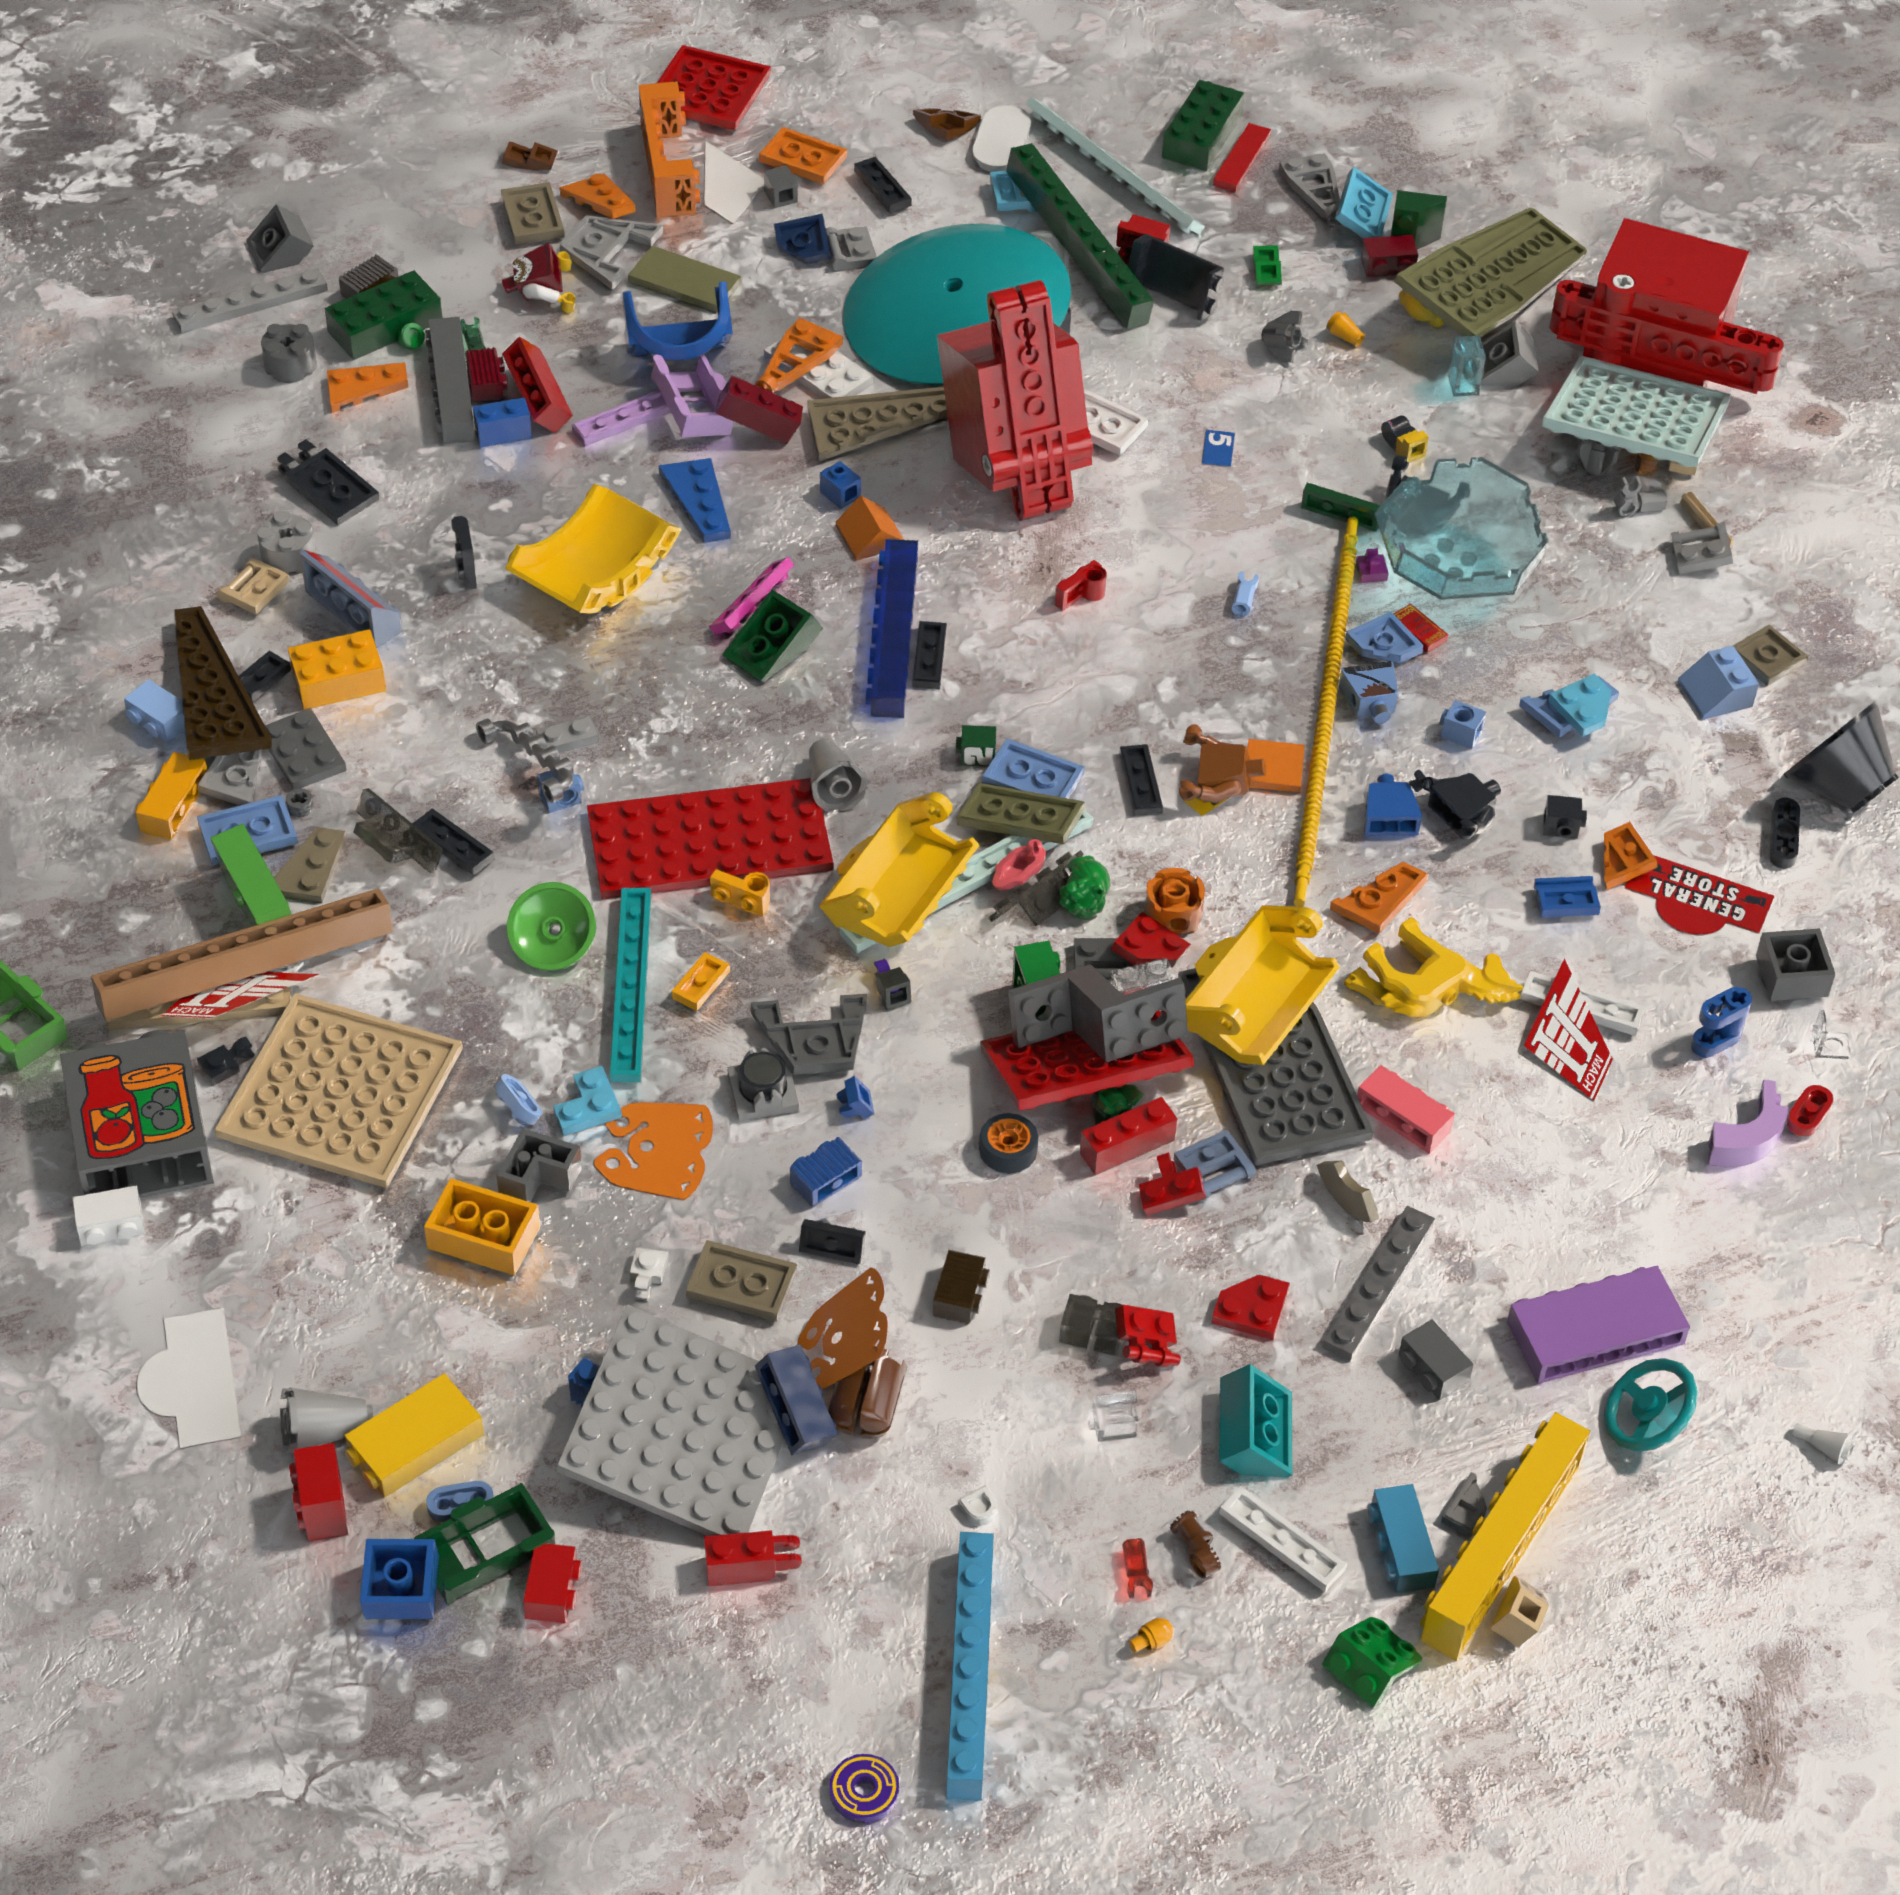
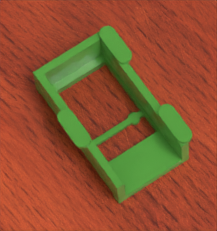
M0 960V1005L13 997L22 1003L1 1017L0 1025L25 1008L44 1024L43 1027L16 1045L0 1031V1052L19 1071L66 1040L68 1033L64 1018L41 998L43 995L42 988L27 975L18 977Z

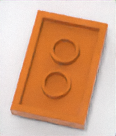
M782 127L759 153V162L776 168L787 165L792 174L824 184L847 158V149Z

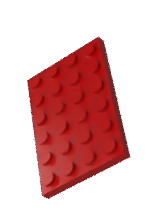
M1159 1010L1154 1013L1151 1021L1159 1018L1161 1014ZM1073 1030L1018 1048L1013 1043L1012 1033L980 1041L982 1054L1019 1111L1034 1109L1040 1105L1052 1102H1063L1067 1098L1083 1094L1090 1095L1099 1090L1122 1087L1127 1083L1150 1080L1158 1075L1177 1073L1183 1069L1194 1067L1193 1055L1180 1038L1107 1063Z

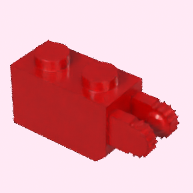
M772 1530L704 1536L708 1587L770 1581L775 1578V1571L796 1569L802 1564V1558L799 1554H774L794 1551L799 1548L800 1539L797 1535L773 1536Z

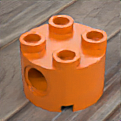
M1167 868L1155 873V878L1152 880L1150 878L1147 883L1144 913L1177 935L1196 932L1202 920L1205 887L1202 880L1197 875L1196 879L1190 876V871L1183 868Z

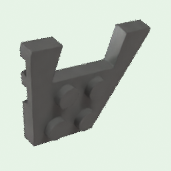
M867 994L840 995L839 1004L843 1019L783 1023L778 1000L751 1002L750 1012L793 1075L846 1071L854 1069L868 996Z

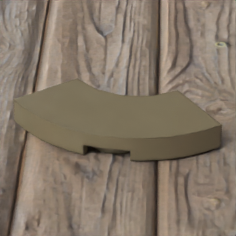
M1342 1160L1324 1161L1316 1165L1326 1188L1347 1213L1364 1222L1371 1223L1380 1219L1371 1190L1361 1187L1350 1176Z

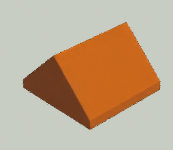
M861 495L835 522L836 528L856 561L906 547L904 538L885 507Z

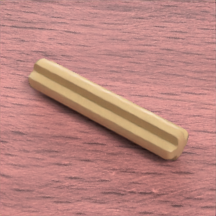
M1693 492L1684 493L1681 496L1680 503L1702 529L1717 526L1718 521ZM1728 534L1730 548H1732L1734 540ZM1714 537V538H1711V539H1712V540H1716V539H1720V538H1719V537Z

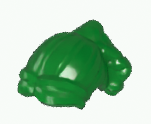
M1088 855L1076 857L1068 864L1067 868L1071 873L1067 884L1060 888V905L1066 908L1067 913L1073 915L1076 919L1089 920L1095 914L1101 913L1106 902L1105 897L1111 887V879L1106 867L1095 860L1093 856Z

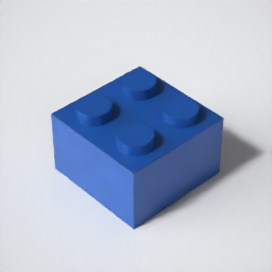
M366 1539L360 1605L365 1619H434L439 1554L434 1539Z

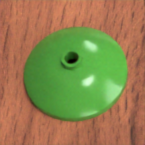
M560 882L541 883L526 890L514 902L507 920L508 939L516 955L531 967L545 971L562 970L577 963L589 951L596 934V917L590 902L576 888ZM554 926H560V932L557 935L551 934V929Z

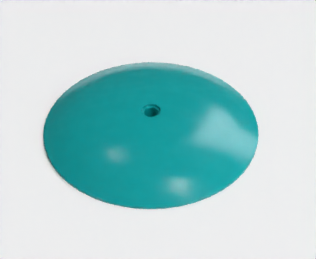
M982 223L936 228L897 243L875 258L861 272L846 298L843 315L844 329L853 350L865 363L878 372L905 382L943 385L937 335L989 322L988 293L1009 287L1015 288L1017 285L1036 280L1043 281L1051 301L1053 323L1060 327L1069 309L1071 299L1069 274L1061 258L1051 247L1035 236L1021 230Z

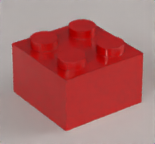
M328 1443L294 1449L295 1463L289 1464V1470L294 1489L292 1495L299 1530H306L308 1542L349 1535L335 1444Z

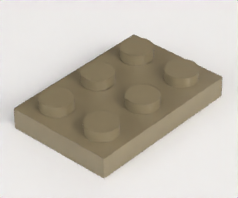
M550 182L501 189V198L515 245L565 237L564 227Z
M706 1240L685 1290L686 1297L778 1321L796 1276L797 1264Z

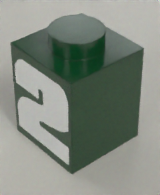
M962 725V737H956L955 754H961V765L989 766L995 757L996 726Z

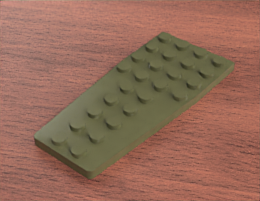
M1528 208L1438 249L1398 273L1394 282L1404 292L1413 296L1425 308L1441 318L1444 323L1459 332L1463 338L1473 343L1514 317L1581 262L1587 253V249L1537 210Z

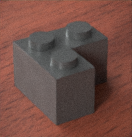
M522 1128L496 1175L498 1193L531 1202L540 1183L570 1192L582 1170L580 1146Z

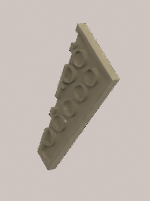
M944 387L807 400V408L819 461L948 417Z

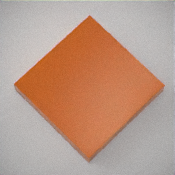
M1248 739L1247 752L1250 760L1264 759L1266 767L1265 776L1250 777L1249 788L1300 793L1305 745Z

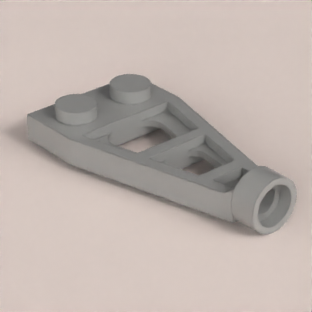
M1325 153L1314 154L1312 156L1279 161V171L1286 183L1323 219H1326L1329 225H1340L1341 223L1335 219L1336 215L1331 216L1337 213L1340 197L1334 167ZM1316 178L1324 179V184L1307 186L1303 182ZM1329 194L1331 199L1319 201L1315 196Z

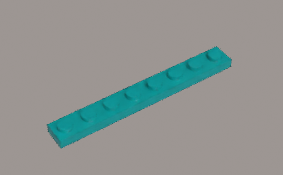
M622 888L610 1067L611 1082H641L651 888Z

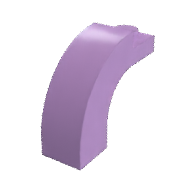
M1763 1079L1758 1095V1117L1752 1122L1738 1125L1714 1122L1708 1140V1165L1721 1167L1749 1165L1763 1159L1776 1147L1788 1114V1106H1780L1781 1094L1776 1093V1081Z

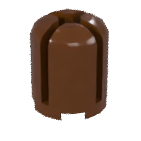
M884 1349L879 1359L836 1382L828 1411L831 1418L835 1421L838 1430L853 1437L860 1416L861 1439L882 1437L889 1431L907 1370L904 1360L902 1365H900L897 1361L888 1357L889 1350Z

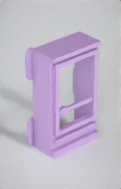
M654 355V367L651 378L659 387L681 431V437L730 435L734 421L716 414L718 397L726 382L721 374L713 372L706 356H699L696 371L669 372L663 357ZM702 391L704 397L682 398L679 392ZM707 402L712 412L691 413L686 403Z

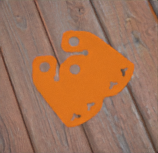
M650 1102L631 1103L622 1107V1117H627L629 1124L626 1127H619L616 1124V1120L605 1123V1125L613 1135L623 1137L641 1126L642 1122L648 1123V1127L642 1128L631 1136L628 1153L635 1163L639 1164V1167L636 1169L631 1168V1163L620 1149L611 1148L595 1158L594 1165L596 1169L611 1183L624 1188L683 1200L690 1197L699 1186L705 1171V1162L700 1152L708 1146L712 1138L713 1120L708 1107L699 1104ZM699 1113H702L701 1118L703 1119V1122L696 1119ZM703 1132L702 1135H700V1141H697V1138L694 1135ZM651 1141L654 1147L651 1151H643L640 1148L641 1143ZM610 1158H616L620 1164L617 1168L611 1169L606 1166V1161ZM692 1163H695V1166L693 1167L694 1173H692L691 1170L687 1169V1167L691 1166ZM690 1182V1184L685 1187V1191H683L681 1184Z
M870 1267L813 1313L798 1338V1345L801 1344L802 1348L806 1350L814 1348L827 1326V1321L832 1319V1323L822 1339L823 1354L836 1359L834 1364L830 1365V1362L819 1357L814 1358L810 1362L811 1370L816 1367L821 1369L820 1374L815 1378L821 1389L831 1386L879 1359L883 1353L887 1340L888 1320L886 1314L880 1311V1305L884 1298V1284L881 1275L875 1268ZM869 1276H871L870 1280L874 1281L873 1284H867ZM875 1291H876V1294H875L876 1301L870 1299V1298L873 1296V1294H874ZM877 1321H878V1326H877V1327L880 1328L879 1331H878V1330H873V1329L875 1328V1326H876V1322H877ZM816 1327L817 1333L815 1337L808 1340L807 1334L809 1330ZM841 1331L842 1337L840 1341L833 1344L832 1337L836 1332ZM879 1340V1343L877 1345L878 1350L876 1351L875 1349H873V1347Z

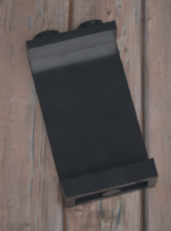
M1144 234L1134 240L1128 267L1143 286L1198 309L1197 319L1200 321L1215 313L1218 306L1217 295L1224 283V278L1222 277L1224 267L1148 234Z

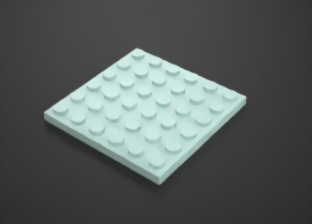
M1580 356L1545 414L1542 427L1548 428L1554 433L1564 432L1571 434L1581 440L1590 439L1598 441L1604 446L1625 448L1631 453L1652 455L1657 460L1667 459L1675 461L1684 467H1697L1729 405L1731 394Z

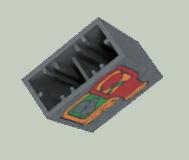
M153 1030L143 1034L139 1039L109 1045L102 1042H91L81 1046L77 1051L60 1054L77 1168L84 1195L137 1185L139 1197L142 1198L214 1183L185 1030L171 1033L164 1030Z

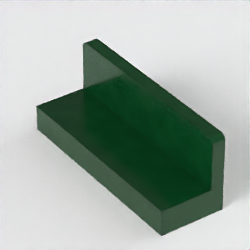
M1308 482L1303 489L1301 509L1346 523L1348 518L1356 517L1359 527L1377 532L1386 515L1387 509L1376 503Z

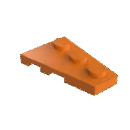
M605 173L594 174L590 178L559 187L561 197L567 199L571 196L575 198V203L580 205L587 203L592 206L593 211L612 219L636 212L635 203Z
M405 362L327 370L332 413L340 411V406L351 402L354 406L363 403V398L372 395L382 397L408 388Z
M1401 862L1376 876L1375 881L1367 886H1358L1352 889L1349 896L1343 899L1338 897L1330 902V910L1380 934L1427 882L1428 873L1405 862Z

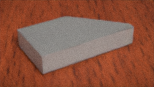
M1472 1472L1469 1474L1441 1519L1442 1523L1469 1538L1472 1536L1477 1521L1481 1516L1484 1517L1487 1511L1484 1497L1481 1496L1477 1484L1476 1474Z

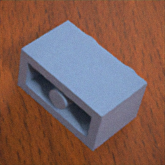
M148 679L124 698L127 718L133 724H138L145 728L154 738L158 737L169 744L185 731L182 700Z

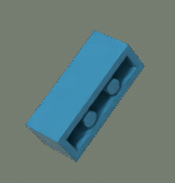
M1408 1484L1374 1489L1372 1502L1368 1503L1367 1510L1370 1522L1375 1523L1377 1527V1548L1379 1552H1384L1386 1558L1384 1570L1387 1581L1393 1582L1396 1593L1435 1588L1439 1568L1414 1485Z

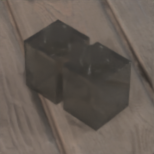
M1069 1294L1060 1324L1059 1343L1087 1349L1095 1321L1099 1320L1095 1331L1097 1338L1093 1351L1122 1357V1350L1126 1340L1118 1339L1115 1308L1122 1304L1104 1302L1101 1305L1098 1304V1300L1089 1296Z

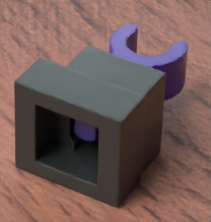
M885 958L875 961L874 965L878 972L874 974L877 979L878 992L882 997V1004L888 1011L911 1003V985L906 973L904 974L900 967L890 969Z

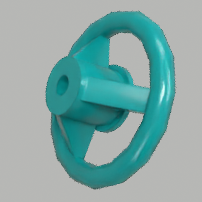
M1667 1358L1646 1360L1630 1368L1614 1384L1606 1400L1604 1419L1608 1435L1618 1446L1635 1452L1656 1450L1672 1442L1688 1426L1696 1411L1698 1390L1693 1374L1683 1363ZM1668 1371L1674 1373L1683 1383L1666 1393L1659 1386H1648L1642 1389L1635 1381L1651 1372ZM1625 1392L1634 1399L1632 1402V1413L1640 1421L1632 1437L1627 1436L1619 1428L1617 1421L1618 1406Z

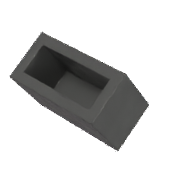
M1433 1319L1402 1337L1399 1350L1401 1362L1406 1368L1412 1369L1420 1378L1423 1387L1429 1392L1432 1391L1439 1400L1470 1382L1474 1364Z

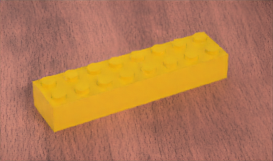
M1557 1412L1553 1414L1549 1422L1542 1421L1534 1437L1537 1439L1533 1446L1528 1444L1521 1454L1519 1462L1522 1464L1518 1470L1512 1468L1504 1482L1506 1488L1503 1493L1496 1492L1488 1507V1510H1490L1487 1518L1483 1516L1479 1518L1472 1532L1475 1535L1471 1542L1464 1541L1458 1551L1456 1559L1459 1561L1455 1567L1449 1565L1440 1581V1584H1442L1439 1592L1433 1590L1424 1605L1426 1612L1420 1622V1626L1423 1627L1421 1637L1423 1643L1455 1661L1458 1660L1580 1468L1591 1430Z

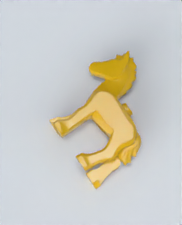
M1412 916L1400 925L1398 936L1402 938L1400 945L1406 948L1423 964L1414 975L1395 970L1387 961L1384 948L1378 942H1375L1366 949L1363 959L1368 962L1367 966L1374 971L1380 982L1369 977L1367 971L1361 967L1354 970L1344 981V985L1347 988L1366 996L1375 1005H1385V1007L1392 1009L1396 1013L1414 1018L1426 1017L1442 1005H1450L1459 993L1473 996L1478 1001L1485 1000L1489 1004H1500V1002L1506 1003L1519 1000L1521 998L1519 991L1523 989V986L1517 984L1516 980L1510 979L1498 955L1494 953L1486 955L1483 959V968L1481 970L1459 953L1442 946L1436 940L1426 936L1421 931L1419 922Z

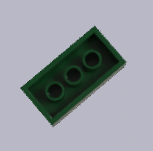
M1199 79L1163 134L1162 158L1207 171L1242 117L1244 92Z
M415 270L324 308L328 333L353 360L397 342L399 329L403 325L416 323L425 330L429 328V319L443 318L441 298Z

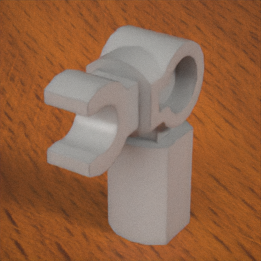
M1635 476L1634 482L1628 484L1625 477L1621 478L1619 483L1621 489L1614 498V503L1621 516H1631L1637 510L1639 512L1666 509L1668 500L1664 490L1639 492L1642 489L1639 476Z

